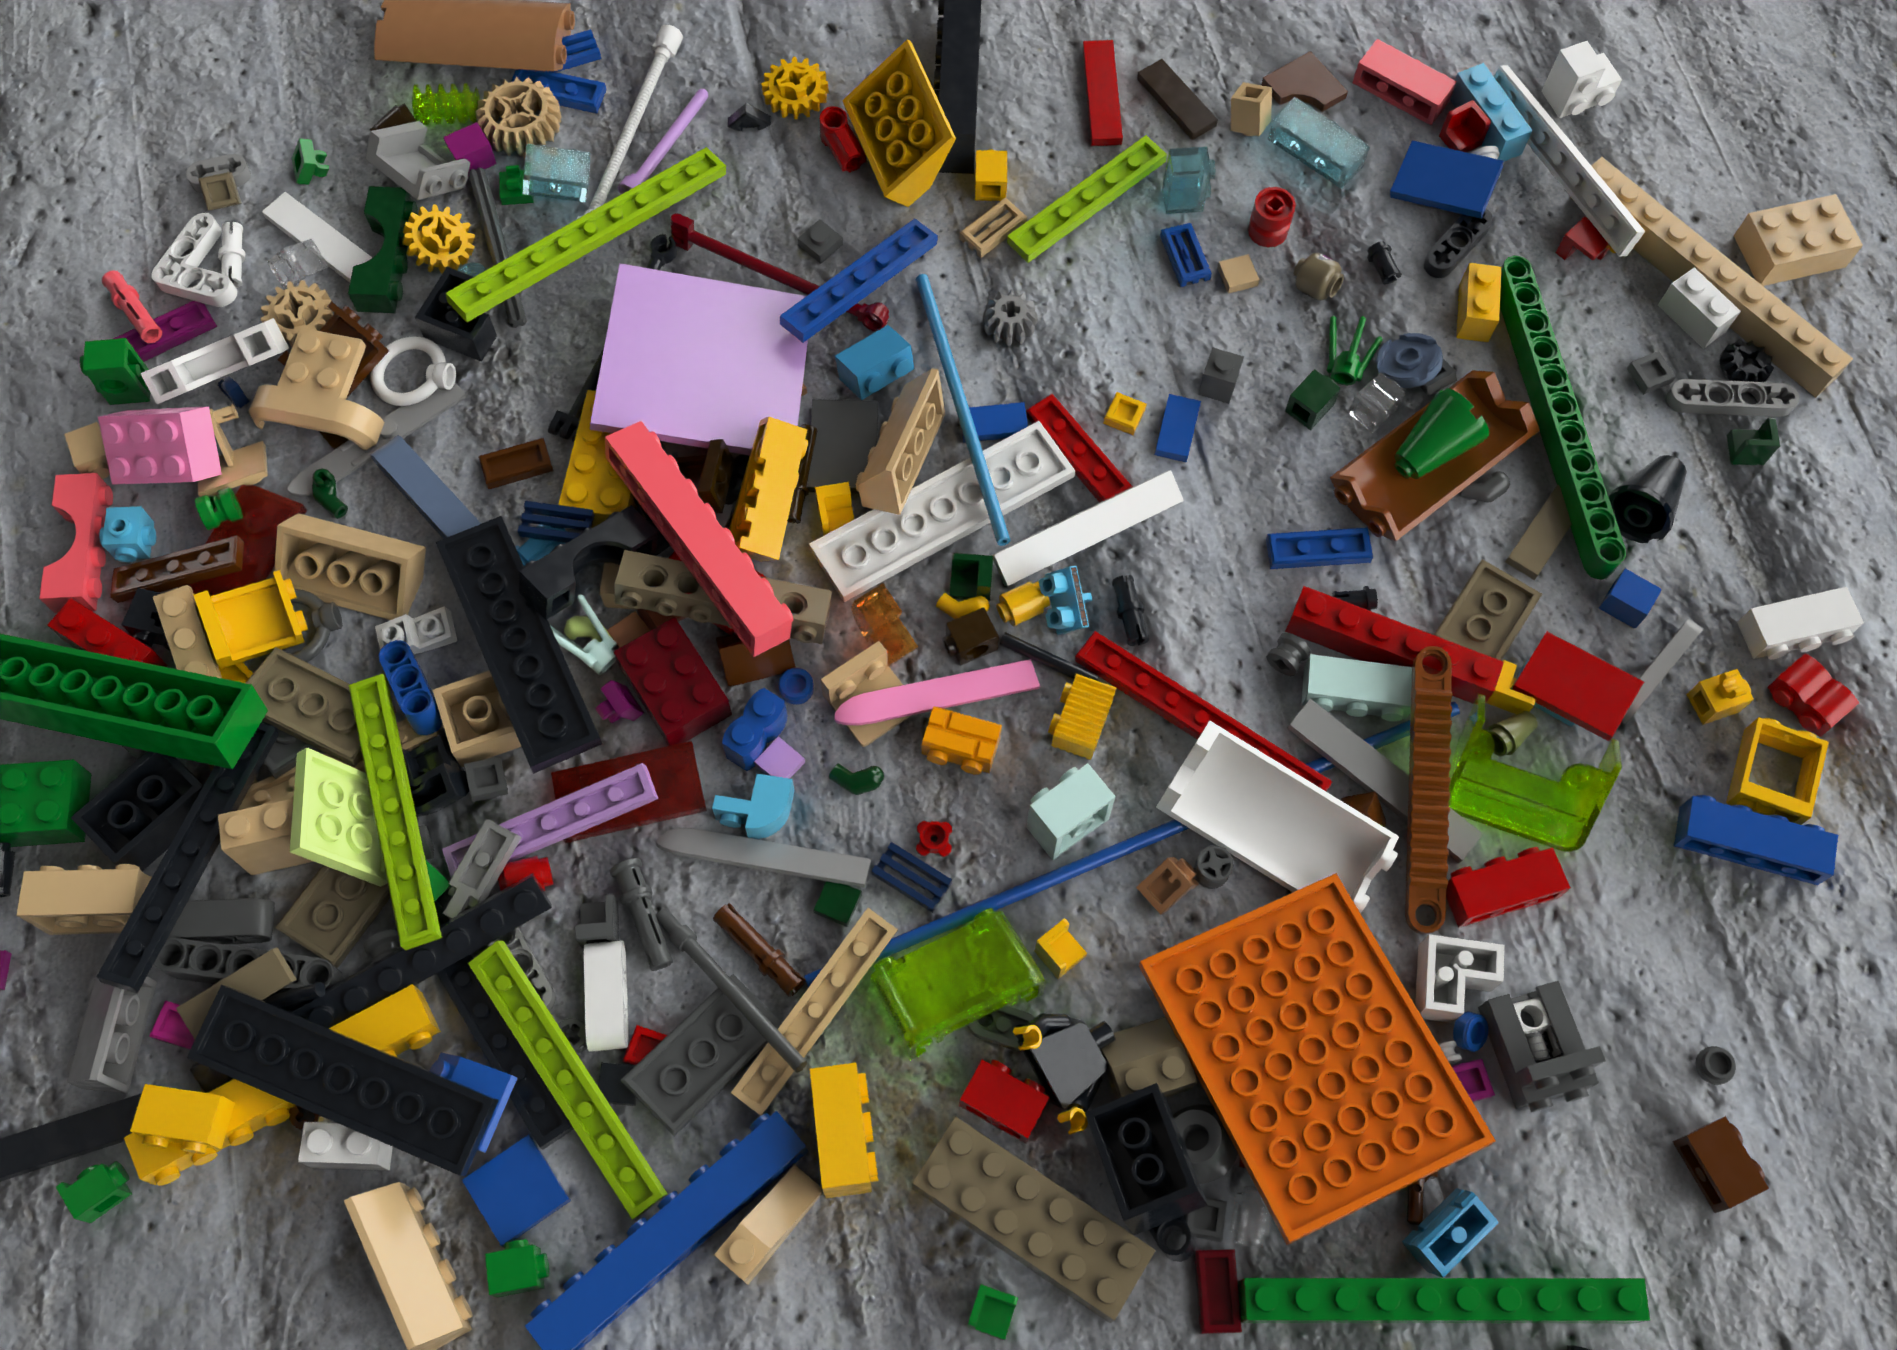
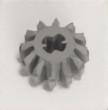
M1012 289L1008 296H1004L998 291L995 299H988L982 321L985 324L987 335H994L995 343L1006 340V344L1009 347L1012 341L1016 340L1022 345L1025 337H1032L1038 315L1035 312L1034 301H1026L1025 293L1017 297L1014 296Z

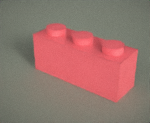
M1377 39L1359 61L1352 83L1421 121L1432 125L1450 101L1457 81Z

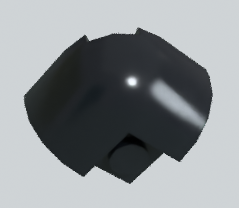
M438 735L412 751L402 749L416 817L436 813L468 794L469 787L465 771L459 769L456 759L451 752L447 737Z

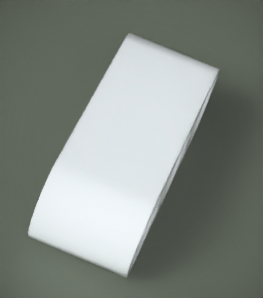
M624 941L585 944L584 992L587 1049L591 1052L628 1048L627 966Z

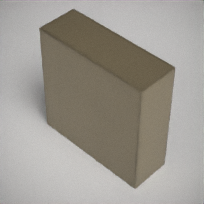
M232 172L198 179L208 211L242 204Z

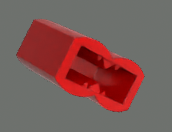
M1806 653L1767 687L1777 704L1793 711L1805 730L1820 737L1859 704L1855 695L1846 686L1833 679L1821 663Z

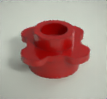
M922 821L918 824L917 832L920 834L919 843L916 845V851L919 855L927 856L929 853L946 857L951 853L952 846L949 844V835L952 833V826L948 822ZM936 836L938 840L936 842L931 841V837Z

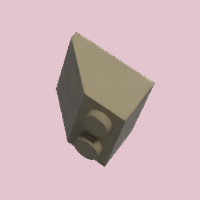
M1166 1017L1115 1032L1116 1040L1100 1050L1108 1064L1106 1073L1115 1100L1155 1083L1159 1085L1167 1098L1189 1091L1197 1083L1188 1054L1174 1034Z

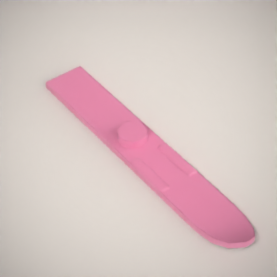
M1029 659L863 693L841 704L834 714V720L842 725L872 724L930 712L934 706L944 709L1039 689L1040 684L1033 663Z

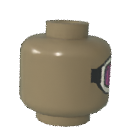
M1312 253L1306 259L1301 258L1295 266L1293 273L1296 276L1295 285L1297 289L1319 301L1325 300L1327 297H1334L1344 280L1340 264L1321 253Z

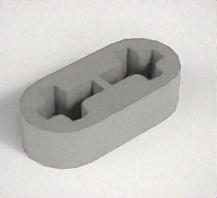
M228 154L192 163L186 170V177L192 188L196 192L202 193L198 180L202 178V175L208 177L232 172L236 187L249 181L251 171L241 155Z

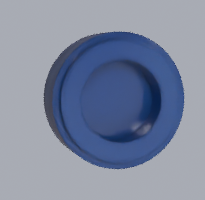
M791 668L786 670L779 678V692L787 703L793 705L803 704L813 695V679L806 670Z
M1469 1011L1464 1012L1456 1020L1453 1028V1039L1457 1047L1471 1052L1478 1051L1483 1047L1488 1037V1023L1485 1017Z

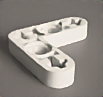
M200 213L189 220L154 267L152 279L165 293L215 307H224L235 300L237 296L236 287L228 276L198 267L222 233L220 225L211 214ZM193 249L188 255L181 257L185 251ZM201 279L197 285L188 288L192 282Z

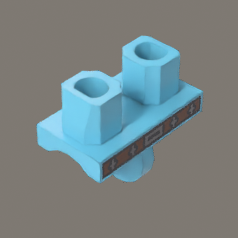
M1069 566L1045 574V577L1039 580L1041 593L1044 596L1050 597L1052 609L1047 610L1045 615L1047 626L1056 629L1057 635L1089 627L1084 603L1090 602L1093 599L1091 593H1082L1077 566Z

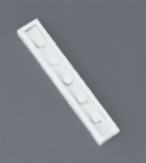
M1167 470L991 556H993V561L1004 585L1009 586L1183 502L1184 499L1172 471Z

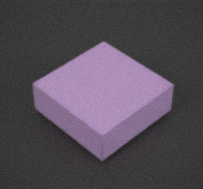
M778 736L754 763L766 775L790 779L805 763V758Z

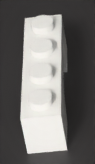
M272 318L140 374L156 404H159L225 375L288 350L289 347L275 319Z

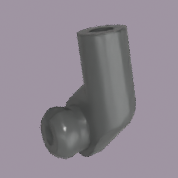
M1494 472L1482 484L1471 483L1460 492V496L1487 503L1492 502L1507 492L1510 486V479L1504 472Z

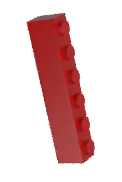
M1303 586L1285 630L1287 633L1294 634L1360 661L1412 667L1414 658L1422 649L1429 646L1440 647L1451 658L1452 696L1483 707L1494 693L1504 661ZM1427 656L1423 659L1422 666L1428 674H1438L1441 671L1439 659L1433 656Z

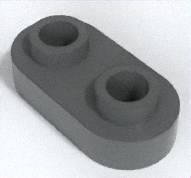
M981 999L970 1006L966 1022L969 1031L975 1037L1013 1051L1023 1052L1018 1048L1020 1045L1017 1041L1020 1039L1015 1037L1013 1029L1026 1026L1035 1017L1030 1013L990 999ZM988 1015L992 1019V1024L987 1027L981 1026L978 1022L979 1017Z

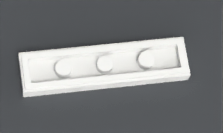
M287 192L281 194L262 211L268 221L349 283L353 266L372 259L370 255Z

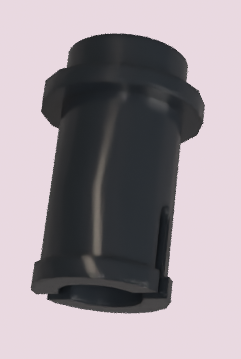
M1380 241L1368 248L1367 259L1369 262H1373L1382 283L1386 285L1396 281V277L1400 278L1402 273L1390 253L1392 251L1391 246L1386 245L1384 241Z
M1364 586L1363 590L1333 591L1332 596L1369 611L1377 609L1378 606L1376 589H1369L1368 586Z

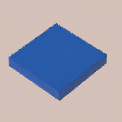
M529 1134L462 1179V1182L502 1247H504L505 1243L514 1241L571 1201L534 1139Z

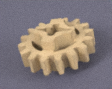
M301 280L297 287H294L292 282L289 281L285 290L277 286L275 288L277 295L275 297L267 295L266 299L269 305L261 306L264 314L261 317L262 323L274 318L285 341H288L291 347H293L300 328L320 331L333 316V311L327 307L331 299L326 290H320L316 283H313L308 288L305 280Z

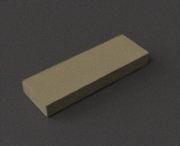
M1558 484L1505 561V563L1533 580L1539 575L1572 525L1561 488Z
M276 947L176 1009L193 1038L196 1039L221 985L229 986L263 1001L297 979L280 950Z

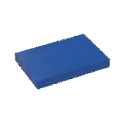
M1412 140L1390 190V198L1482 219L1502 171L1503 160Z

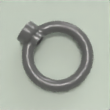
M294 589L297 598L292 599L291 603L304 604L312 610V620L316 631L307 646L300 651L291 653V655L309 662L324 648L330 631L342 629V617L334 602L324 604L313 593ZM269 654L260 656L258 658L264 661Z

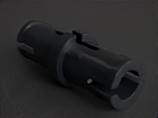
M1122 575L1112 581L1119 606L1116 611L1118 618L1123 621L1127 644L1135 646V640H1137L1139 646L1149 641V635L1147 634L1142 616L1144 606L1142 602L1138 601L1133 576L1126 575V582H1124Z

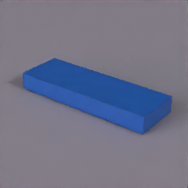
M516 69L511 79V82H514L517 76L521 82L528 77L533 83L540 81L544 88H550L553 96L558 100L559 106L596 114L607 90L604 82L552 71Z
M1368 527L1267 534L1266 537L1270 569L1371 563L1373 559Z

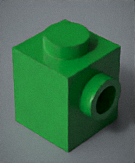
M527 1239L507 1242L504 1244L505 1250L485 1254L489 1295L499 1298L545 1289L544 1278L549 1277L547 1254H541V1248L533 1244L529 1245Z

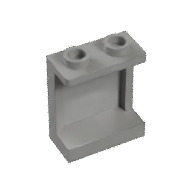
M420 121L371 131L365 159L417 200L465 188L470 162L467 159L446 162L424 144L427 127Z

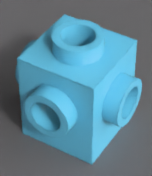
M142 506L106 508L104 527L100 529L99 533L100 543L115 560L130 563L136 561V559H150L151 547L156 543L154 521Z

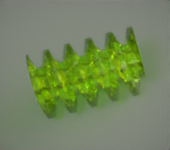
M452 83L450 92L446 93L443 84H439L437 93H434L431 85L426 84L425 93H421L418 84L413 85L412 108L416 121L420 119L423 125L430 124L431 120L436 125H440L444 119L448 124H454L456 118L461 124L467 123L469 118L472 123L477 122L476 110H478V100H480L477 87H475L474 92H471L468 83H464L462 92H458L455 83Z

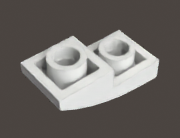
M445 606L416 618H411L405 614L375 626L380 650L384 645L395 640L406 642L413 654L457 642L451 611Z

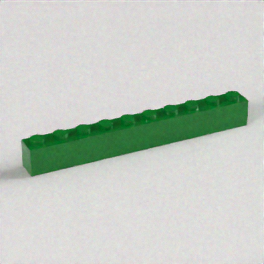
M1243 1278L1238 1281L1241 1323L1634 1324L1650 1321L1645 1278Z

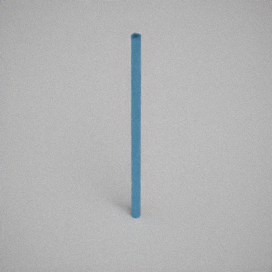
M920 274L916 277V283L996 542L999 546H1003L1010 542L1007 527L928 275Z

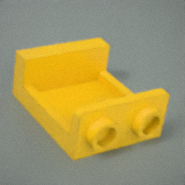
M280 570L273 572V578L210 596L208 590L193 594L215 660L220 669L270 654L275 647L283 650L305 643L302 632L308 630L304 615L302 610L294 612L291 600L297 598L291 579L283 580Z

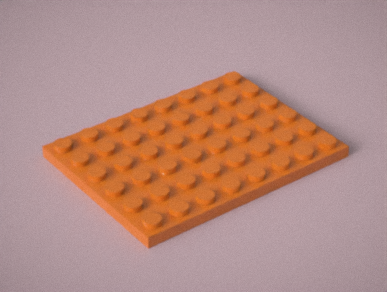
M1337 873L1140 961L1139 968L1174 1034L1184 1046L1200 1083L1286 1245L1492 1145L1496 1141Z

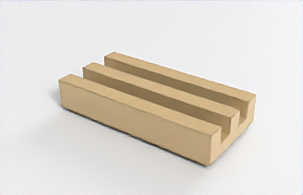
M1005 197L960 232L959 239L963 243L967 242L968 247L972 251L975 249L977 255L982 258L1007 239L1010 233L1027 222V216ZM1004 211H1009L999 220H995L994 222H992L988 226V228L984 230L981 234H979L977 237L973 236L986 225H988L991 221L997 218L1000 214H1002Z

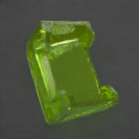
M993 908L986 909L974 917V922L896 960L891 956L879 961L874 965L875 971L870 976L871 983L909 1061L927 1053L925 1047L933 1043V1037L936 1043L944 1040V1036L1008 1004L1011 1007L1018 1004V996L1024 998L1027 1003L1043 995L1046 980L1003 911L995 912Z

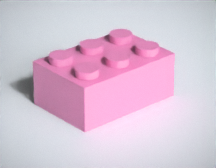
M209 406L126 410L98 417L112 485L196 482L222 474Z

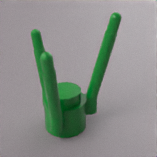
M1364 316L1359 319L1349 351H1343L1337 357L1336 317H1330L1329 363L1326 371L1331 373V379L1338 384L1348 386L1355 384L1356 381H1361L1364 370L1383 340L1381 336H1378L1363 360L1359 361L1360 358L1356 351L1366 322Z

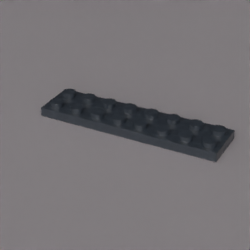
M502 516L437 541L436 544L533 774L602 745L599 734L548 620H545L519 593V573L524 565Z
M225 985L220 986L187 1056L188 1059L459 1176L467 1175L499 1101L489 1095Z

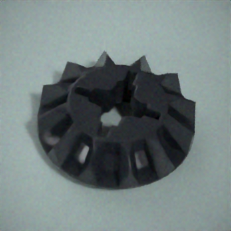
M1738 339L1735 343L1728 344L1722 351L1719 359L1720 368L1730 381L1766 382L1774 369L1771 365L1773 356L1765 353V346L1760 348L1755 346L1753 340L1744 343ZM1748 358L1753 359L1752 364L1744 366L1743 368L1740 367L1742 365L1743 360H1746Z

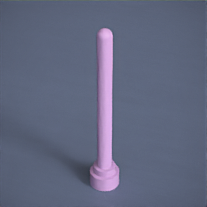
M699 89L636 174L632 173L630 176L624 177L618 185L620 194L629 191L649 178L708 99V92L705 89Z

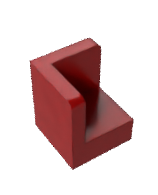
M1472 100L1448 112L1439 137L1449 149L1469 152L1482 145L1491 120L1477 103Z
M1584 216L1564 235L1555 253L1566 260L1578 249L1591 260L1596 258L1601 260L1606 256L1611 246L1591 221Z

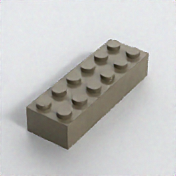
M956 1116L912 1183L914 1191L1109 1323L1115 1321L1156 1251Z

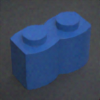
M762 688L753 694L745 706L743 716L734 720L724 733L722 745L726 758L745 771L755 767L754 761L766 750L767 743L776 739L785 728L788 717L785 701L766 688Z

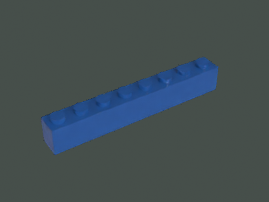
M777 1110L771 1116L768 1113H764L757 1118L749 1127L752 1132L743 1140L739 1141L736 1138L729 1142L719 1152L722 1158L710 1168L705 1164L696 1170L688 1179L691 1184L679 1194L677 1191H673L657 1205L660 1211L648 1221L643 1217L634 1223L626 1232L629 1237L619 1246L615 1247L612 1244L600 1252L594 1259L597 1264L585 1275L580 1271L572 1276L562 1287L565 1292L552 1302L550 1299H547L531 1312L530 1316L533 1319L525 1327L542 1350H581L808 1153L806 1145Z

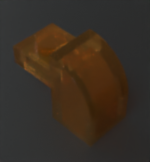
M883 583L853 602L851 606L852 614L867 642L870 640L872 645L880 641L887 650L889 667L918 648V645L899 619L902 610Z

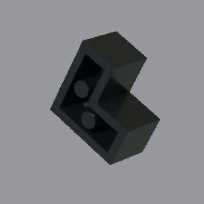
M446 267L415 316V320L424 338L482 362L497 337L489 314L483 313L466 322L447 302L446 292L468 281L473 276Z

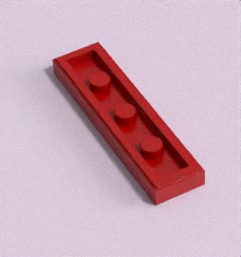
M1113 40L1083 41L1082 49L1091 146L1122 145L1123 134Z
M1050 394L1026 410L1029 421L1032 424L1037 421L1041 422L1074 468L1075 475L1099 503L1133 487L1053 394Z

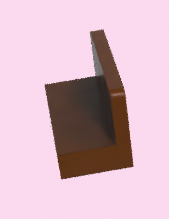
M736 633L732 636L728 634L716 637L726 680L730 687L780 675L788 669L796 668L789 639L753 657Z

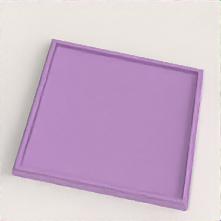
M619 263L590 430L614 433L642 421L649 432L654 431L660 441L708 449L710 440L723 439L730 452L750 455L761 419L772 417L798 426L808 340L802 343L780 325V315L806 296Z

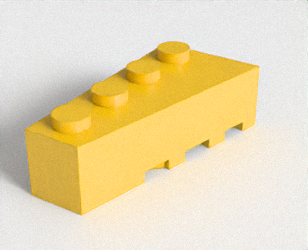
M766 417L759 422L729 527L734 537L735 545L742 553H747L751 559L760 562L779 560L792 497L799 479L800 461L805 456L808 447V440L805 439L807 429L772 417Z

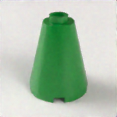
M1446 388L1444 391L1441 390L1432 399L1395 453L1396 463L1394 466L1396 470L1407 479L1409 477L1419 479L1481 444L1489 436V428L1482 415L1477 419L1470 412L1474 407L1473 404L1460 393Z

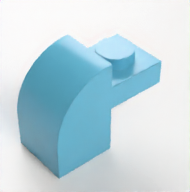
M756 774L751 801L715 795L712 807L715 819L720 820L722 825L738 828L741 827V824H745L748 838L763 839L779 831L789 817L795 791L793 780Z

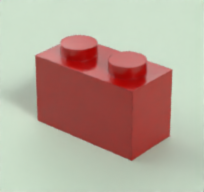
M982 1059L960 1098L959 1106L1026 1144L1050 1097L1044 1094L1045 1088L1037 1082L1025 1078L1024 1082L1011 1076L1012 1070L1003 1063L994 1059L988 1063Z

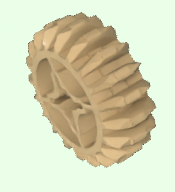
M516 76L514 82L508 83L504 79L501 86L492 84V92L484 91L483 99L478 100V110H476L477 122L490 145H493L497 152L504 150L508 156L514 151H517L522 157L524 151L534 152L536 147L545 149V141L554 142V133L559 132V123L562 118L558 100L553 96L550 88H544L540 81L533 83L529 77L523 82ZM539 109L541 113L539 116H536L535 113ZM501 117L502 121L498 124L497 120Z

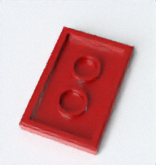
M1547 631L1515 682L1512 690L1535 698V703L1610 742L1643 686L1644 681Z

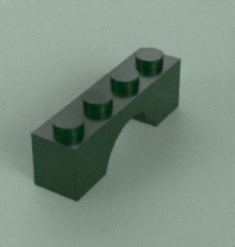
M369 186L364 214L372 232L383 236L384 243L380 251L372 259L353 266L348 295L357 312L395 314L397 302L402 300L403 286L401 280L402 275L406 274L408 270L406 253L407 247H409L402 243L404 237L403 230L410 214H418L416 202L412 201L410 194L402 187Z

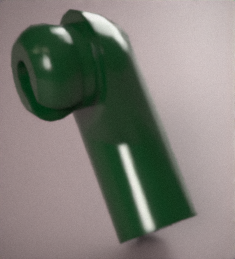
M317 469L312 476L313 498L336 519H339L347 513L348 506L336 496V480L334 475L327 469Z
M838 763L830 772L829 779L850 793L860 795L879 788L884 780V772L878 766H870L869 768L852 773Z

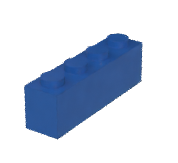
M1706 795L1692 796L1679 807L1674 841L1675 847L1814 885H1819L1834 876L1838 835L1826 832L1821 826L1812 824L1800 825L1789 822L1788 818L1781 815H1763L1752 812L1753 810L1750 807L1726 805Z

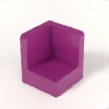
M477 122L444 137L445 144L455 161L467 159L470 162L469 172L471 169L479 167L485 170L497 164L491 145Z

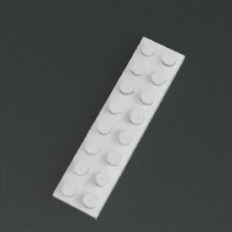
M1040 421L983 450L1003 516L1075 476L1074 468ZM971 457L912 488L900 515L873 509L809 543L811 553L843 602L852 599L991 523Z

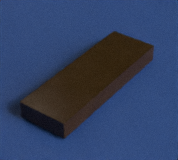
M1163 59L1138 72L1137 80L1191 140L1217 126L1218 119Z

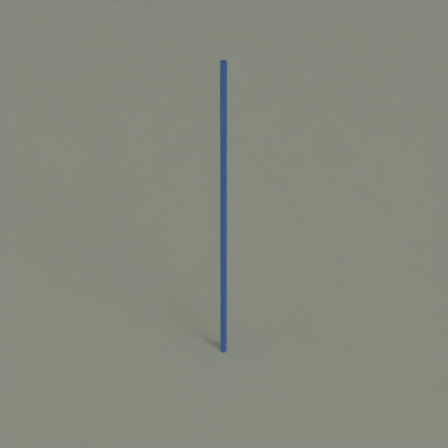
M1454 701L1451 702L1452 712L1450 718L1460 714V709ZM1411 720L1363 740L1374 749L1381 748L1409 736ZM1324 757L1306 763V765L1319 773L1336 767ZM1175 819L901 934L890 940L876 961L1190 828ZM823 968L804 975L808 988Z

